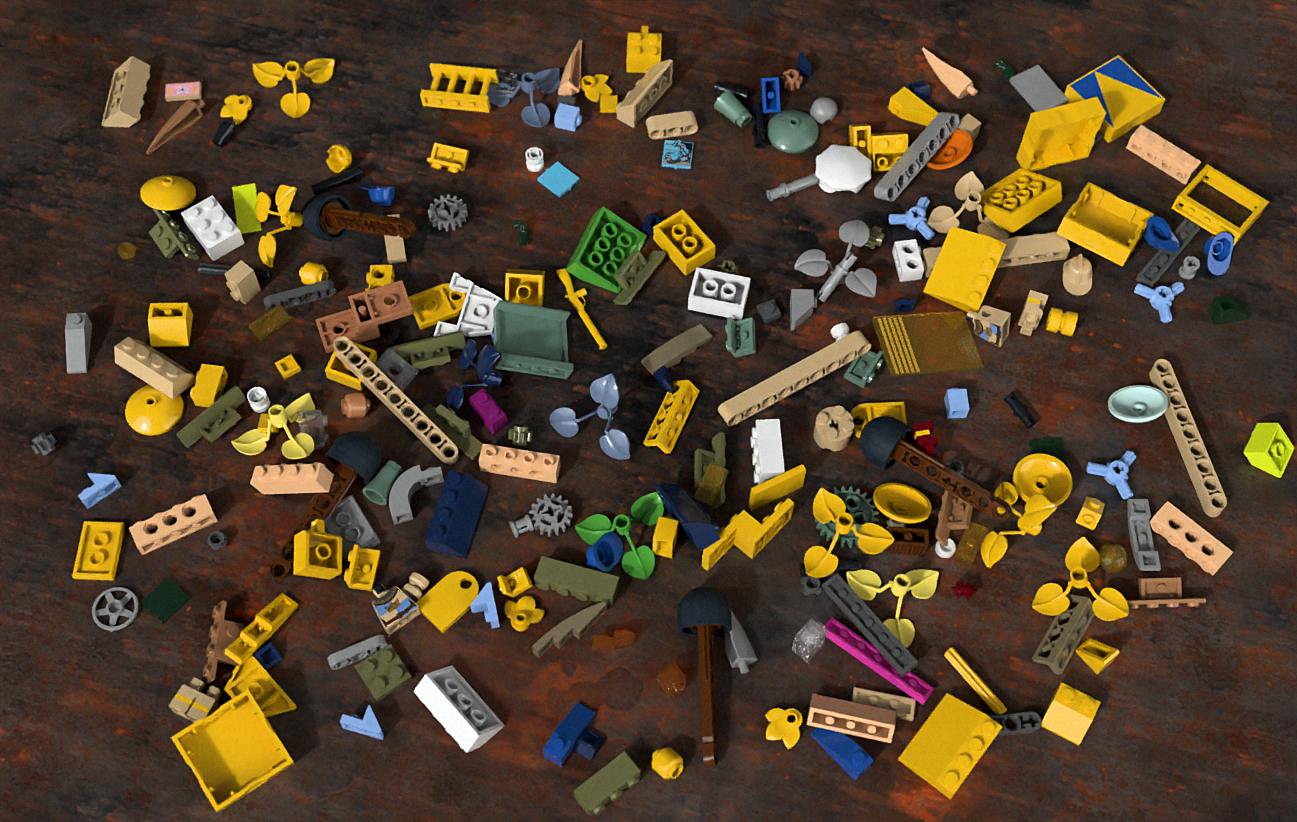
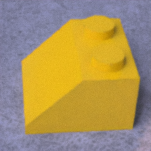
M508 269L505 277V300L520 304L526 303L532 306H542L545 271Z
M1061 682L1055 690L1042 719L1041 726L1079 746L1101 702Z

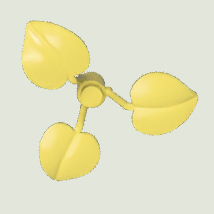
M310 393L301 396L285 409L282 405L271 406L268 410L270 418L267 419V434L266 432H259L258 429H253L232 440V445L236 450L246 455H256L263 452L267 448L266 441L270 440L273 424L278 428L284 427L290 439L282 445L281 449L286 458L300 459L309 456L314 451L312 437L306 433H299L293 437L286 424L288 420L290 422L303 423L315 415L316 408Z
M926 569L912 570L906 574L896 575L894 581H889L888 584L880 588L881 579L875 572L870 570L847 571V584L862 600H873L876 592L881 593L891 587L893 594L899 597L895 619H887L883 624L905 648L909 647L914 639L915 629L910 620H899L903 596L907 591L911 590L912 595L916 598H930L935 593L939 572Z

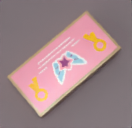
M201 82L166 84V101L201 99Z

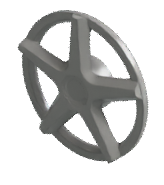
M110 588L102 592L95 600L92 607V616L95 623L102 629L111 632L120 630L137 618L139 602L136 595L127 588ZM120 590L127 592V594L122 599L117 600L113 597L111 591ZM105 595L108 602L106 608L96 610L98 601ZM131 598H133L135 604L133 612L124 608ZM109 615V626L102 624L96 616ZM118 616L129 617L125 623L115 626Z

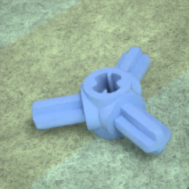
M921 197L917 205L906 211L905 214L889 215L888 221L890 224H905L911 230H918L928 240L935 235L925 218V211L930 203L927 197Z
M1176 282L1170 287L1160 286L1155 289L1138 283L1134 292L1149 298L1152 307L1159 311L1161 321L1167 323L1172 321L1171 301L1174 300V296L1184 291L1185 288L1182 282Z
M1126 451L1119 460H1115L1112 463L1107 462L1106 465L1088 462L1086 467L1087 473L1104 476V480L1117 487L1122 499L1126 500L1133 496V492L1127 483V473L1129 472L1128 467L1136 459L1134 452Z

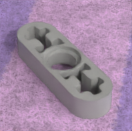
M377 635L333 653L327 660L330 668L337 670L375 654L388 646L384 635Z

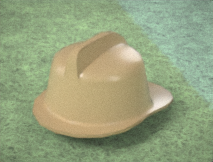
M1082 254L1067 260L1063 265V286L1069 293L1077 296L1088 293L1092 286V265Z

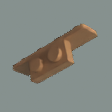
M945 490L942 496V507L938 514V526L935 529V537L942 546H947L950 530L969 529L973 510L972 505ZM971 491L964 492L965 494L971 495Z
M1181 577L1138 578L1139 598L1126 599L1129 608H1139L1141 604H1146L1148 608H1158L1159 604H1166V607H1179V603H1186L1187 606L1196 607L1199 606V603H1206V598L1182 597Z
M224 600L215 606L212 612V618L215 619L214 625L211 626L209 631L211 644L207 647L206 657H208V663L203 670L205 684H210L215 680L217 662L235 666L238 664L224 653L225 649L240 637L244 624L224 620L227 601Z

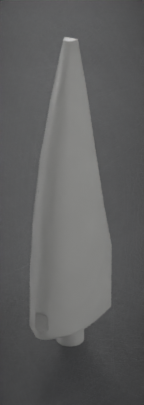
M731 610L732 630L723 633L725 651L731 667H739L741 674H745L749 671L747 665L756 662L757 657L742 626Z

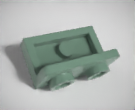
M728 317L727 325H725L728 339L726 341V348L728 352L730 351L735 358L756 353L755 320L751 317L734 321L732 317Z
M869 350L864 355L853 360L844 374V378L864 388L867 382L871 383L874 379L876 368H881L884 359H882L884 352L880 350L876 354Z

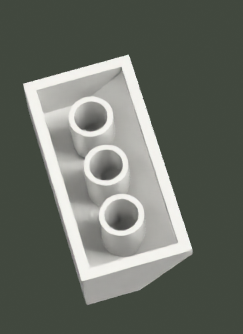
M452 665L425 674L414 690L420 701L426 705L433 716L438 719L466 753L480 748L505 726Z

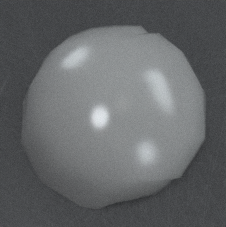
M827 97L816 99L810 109V116L822 124L826 120L832 121L838 113L837 104L834 100Z

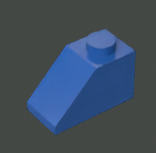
M779 77L761 78L763 113L780 112Z

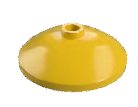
M162 175L148 180L141 187L140 196L146 205L154 209L177 210L190 205L195 200L196 189L190 181L183 177Z
M146 385L134 392L129 398L125 408V416L131 428L136 432L149 436L160 435L178 424L184 412V402L181 395L171 399L151 385Z
M1041 453L1028 455L1019 461L1013 472V485L1017 489L1018 495L1025 502L1033 495L1041 494L1058 506L1071 493L1073 486L1071 473L1067 466L1054 456Z
M885 483L878 486L873 494V501L878 510L886 517L897 522L907 524L919 523L926 520L932 511L929 499L919 490L905 484Z

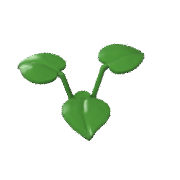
M657 492L647 494L634 502L631 507V514L637 519L620 514L615 517L614 524L611 525L609 518L605 515L596 514L575 525L579 536L589 545L594 544L603 534L614 532L615 529L620 535H626L632 551L627 552L623 556L622 567L628 575L640 579H647L652 574L655 566V557L652 550L644 545L636 549L629 533L632 530L631 522L640 523L642 521L645 525L651 526L657 524L659 516L663 517L664 506Z

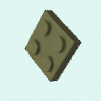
M391 644L355 665V669L376 702L412 680V676Z

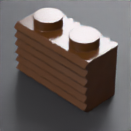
M888 526L887 531L895 540L885 549L886 553L925 555L929 546L928 529Z

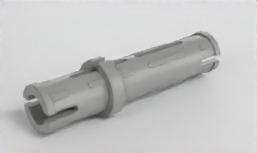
M813 173L790 183H782L776 188L767 190V197L769 201L783 196L788 197L793 192L818 184V177Z
M848 251L840 264H836L834 272L815 295L817 298L819 297L821 301L826 302V299L844 275L849 273L848 270L858 259L857 256H854L855 254Z

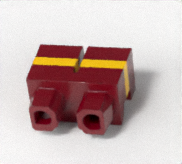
M933 421L913 424L912 434L908 443L934 458L937 455L935 449L938 440L931 437L934 430Z

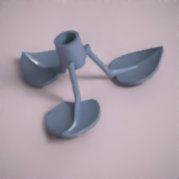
M559 68L547 69L535 75L530 72L524 73L522 75V82H518V86L511 94L496 90L498 87H506L512 91L508 84H491L487 92L490 104L497 107L509 105L510 98H514L520 87H522L524 92L530 93L531 106H527L522 110V120L530 126L539 128L546 126L550 120V111L542 103L534 105L533 91L535 89H540L543 93L557 91L560 85Z
M613 373L596 379L590 386L591 397L595 402L601 403L598 409L576 419L575 411L569 407H560L550 415L551 425L564 437L574 436L579 430L577 422H581L595 414H598L602 419H608L604 430L606 435H603L599 440L602 450L614 459L624 460L631 457L630 443L627 435L622 430L616 428L609 431L611 421L614 419L612 415L617 412V404L619 402L618 385Z

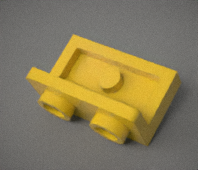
M434 143L431 157L427 159V162L435 169L441 170L444 167L453 173H458V171L464 172L469 151Z
M354 544L353 550L350 549L348 556L350 566L349 569L345 570L344 581H346L349 588L373 591L381 555L380 550L360 548L358 544Z

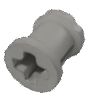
M1188 256L1184 259V265L1179 268L1178 272L1183 279L1187 280L1192 279L1195 276L1196 270L1200 267V261L1196 257Z
M528 514L514 522L512 520L509 521L515 538L526 531H534Z

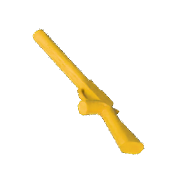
M566 268L557 270L556 273L567 290L568 295L564 296L569 298L573 308L576 309L599 345V350L605 349L608 345L584 309L585 299L583 296L587 295L585 288L574 292L569 272L565 270ZM578 298H582V299H583V301H584V304H583V305H582V303L580 302V300H579Z

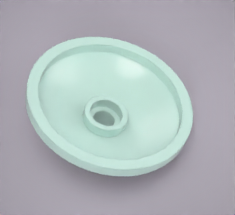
M1133 385L1115 391L1108 400V409L1111 414L1120 420L1131 423L1152 421L1161 416L1168 407V398L1165 393L1157 388L1146 385Z

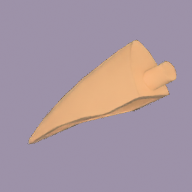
M581 39L576 44L564 69L558 89L559 95L572 96L580 91L582 80Z
M924 47L922 48L933 71L953 95L961 99L968 93L972 96L977 94L978 91L974 88L972 80L965 74L944 63Z

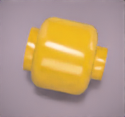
M307 262L300 268L299 276L303 284L310 285L328 280V271L322 264Z
M671 747L657 749L653 753L652 768L664 779H675L683 771V759Z

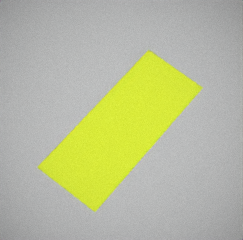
M255 183L232 187L237 228L241 234L262 231L261 222L255 216L257 201Z

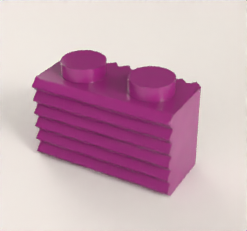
M484 388L470 396L471 410L487 426L491 434H496L508 425L507 415Z

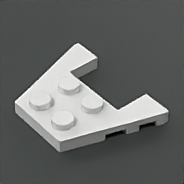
M454 272L449 286L450 290L467 293L457 325L438 321L434 337L457 331H463L464 337L493 334V309L499 300L502 299Z

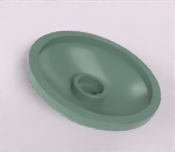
M785 110L777 113L770 119L767 126V137L771 144L787 153H801L809 150L815 145L819 135L816 121L807 113L798 110Z

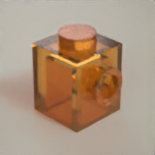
M675 662L657 673V682L668 697L684 690L687 678Z

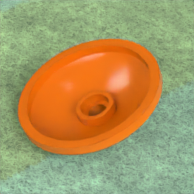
M955 129L925 165L932 169L944 170L960 164L967 158L973 148L971 135L964 130Z

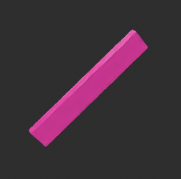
M833 617L821 628V634L922 705L933 693L934 688L912 672H908L901 677L873 645Z

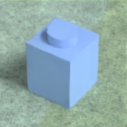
M559 103L554 116L555 127L575 132L577 125L580 126L582 121L580 108Z
M960 388L947 389L944 397L947 419L966 418L969 411L967 390Z

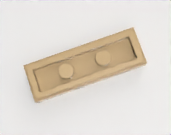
M400 214L388 215L400 218ZM384 235L388 264L406 262L403 238L399 235L396 237Z
M857 687L853 688L851 702L896 711V718L913 721L916 705L915 699Z

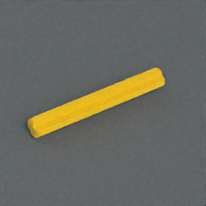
M953 647L948 649L944 654L948 661L996 715L1004 714L1007 711L1006 706Z

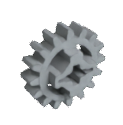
M447 195V198L440 196V200L434 199L435 204H430V209H428L429 220L433 223L434 227L438 226L439 230L443 228L446 231L449 228L455 230V226L462 227L461 222H466V217L468 216L466 204H463L462 199L457 201V196L450 198V195Z
M545 494L543 500L537 498V504H532L533 510L530 511V520L534 524V529H540L541 535L548 532L549 537L552 532H555L557 536L559 535V530L566 532L565 525L571 526L570 520L573 519V513H571L572 506H568V500L562 501L561 495L555 498L554 494L551 495V498H548Z

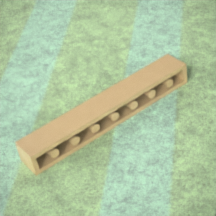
M1056 231L1046 234L1016 236L1007 239L999 238L997 240L1005 243L1006 246L997 268L1063 260L1067 258L1070 247L1067 239L1056 234ZM942 247L923 249L921 259L926 265L925 277L930 276Z

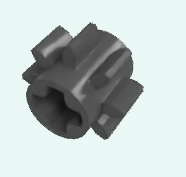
M42 432L32 439L34 444L31 445V448L36 454L41 453L45 456L56 448L54 443L57 441L51 433L46 435L45 432Z

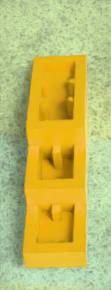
M284 593L279 595L256 614L255 620L241 631L240 637L225 649L224 654L242 665L279 629L298 607V603Z

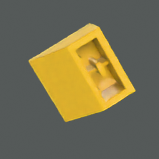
M871 133V163L873 171H888L908 149L907 133Z
M150 303L148 327L151 347L189 346L193 313L188 303Z

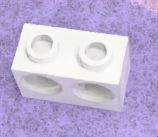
M916 239L896 241L892 253L900 282L922 279L923 272L926 271V265L921 259L922 251L921 247L917 245Z

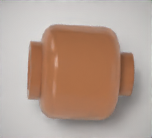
M363 393L346 394L344 399L341 400L342 413L346 414L348 418H360L366 416L367 410L371 409L369 398L366 399Z

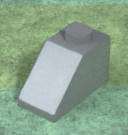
M791 289L790 330H795L812 316L813 308H817V297H814V290Z

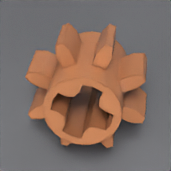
M790 69L787 72H783L781 83L784 84V89L793 91L796 88H800L802 76H799V71Z

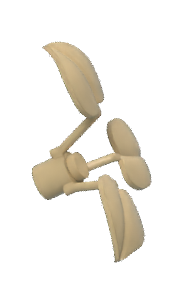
M973 171L964 175L955 186L954 192L956 197L960 200H965L959 211L954 214L950 207L939 206L931 212L927 221L933 230L948 233L951 226L959 227L960 223L956 217L965 208L969 211L977 209L979 221L981 222L977 228L978 234L986 235L996 240L999 238H1009V232L999 228L990 218L986 216L984 220L982 219L979 203L981 200L980 193L984 191V186Z

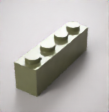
M541 556L534 576L535 585L542 590L551 589L557 591L560 595L567 596L569 594L576 596L577 599L582 601H595L596 604L604 601L609 606H613L619 587L618 576Z

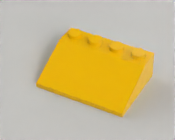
M1019 168L980 193L981 200L979 205L981 206V211L999 228L1014 233L1062 201L1061 182Z
M951 226L923 292L966 312H969V310L977 312L980 309L1006 244L986 235Z
M946 693L898 760L951 800L998 735L1002 726L985 713Z

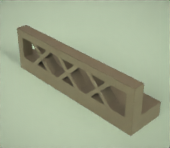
M1068 594L1067 598L1070 601V606L1072 602H1078V605L1070 610L1068 608L1062 614L1056 615L1032 657L1034 662L1049 665L1054 674L1061 675L1095 615L1092 609L1093 603L1088 597ZM1070 618L1067 623L1060 626L1062 620ZM1061 634L1057 640L1051 642L1053 636ZM1051 649L1048 658L1041 657L1044 652Z

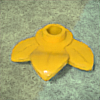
M607 75L585 76L581 80L580 88L585 91V96L593 102H598L600 95H611L613 92L605 84L609 78Z
M247 95L228 96L224 100L226 105L221 109L220 116L222 118L233 116L234 123L236 125L240 124L246 119L248 111L252 108L251 98Z
M524 596L519 599L518 603L508 600L505 604V615L511 619V625L517 631H525L530 624L538 623L544 617L545 611L535 608L536 604L532 596Z
M774 708L766 713V718L771 722L766 730V739H783L785 746L788 749L792 748L800 738L799 727L803 721L801 713L793 708L787 710ZM790 715H794L796 718L793 723L788 722Z

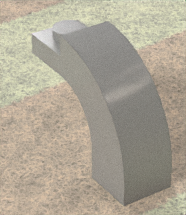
M417 465L398 477L389 495V507L394 525L413 520L410 503L413 495L419 489L444 482L441 466L429 467L425 471H421L420 465Z

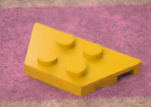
M253 655L242 665H236L232 678L224 688L232 699L248 689L265 717L297 708Z

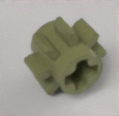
M873 226L872 229L868 228L869 239L866 246L872 249L876 245L881 247L885 238V234L881 233L883 228Z
M723 260L722 266H717L718 272L739 276V265H735L733 260Z
M515 424L514 429L510 428L508 439L513 440V445L527 446V442L532 440L533 431H528V425Z

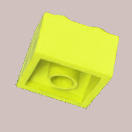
M1257 423L1243 453L1251 465L1281 478L1294 451V446L1279 423Z

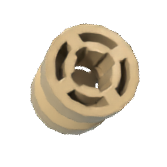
M413 572L409 577V583L405 584L402 588V592L409 598L418 601L422 596V590L426 589L429 585V581L422 575Z

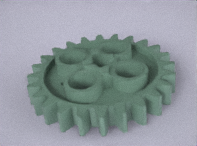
M842 486L841 491H838L835 487L833 494L844 501L846 505L845 512L853 517V524L856 525L858 533L861 525L857 524L856 520H860L864 524L874 523L878 525L879 519L877 517L879 512L875 511V504L871 505L873 499H866V492L860 495L859 488L856 492H853L852 486H850L848 491L845 490L844 486ZM849 503H852V504H854L856 507H850V506H848V504H849ZM819 522L816 529H822L820 535L827 534L826 541H829L836 534V523L829 522L823 524ZM851 530L847 534H840L835 545L837 542H840L841 548H843L844 544L848 543L849 548H851L852 544L855 543L859 547V537H856Z

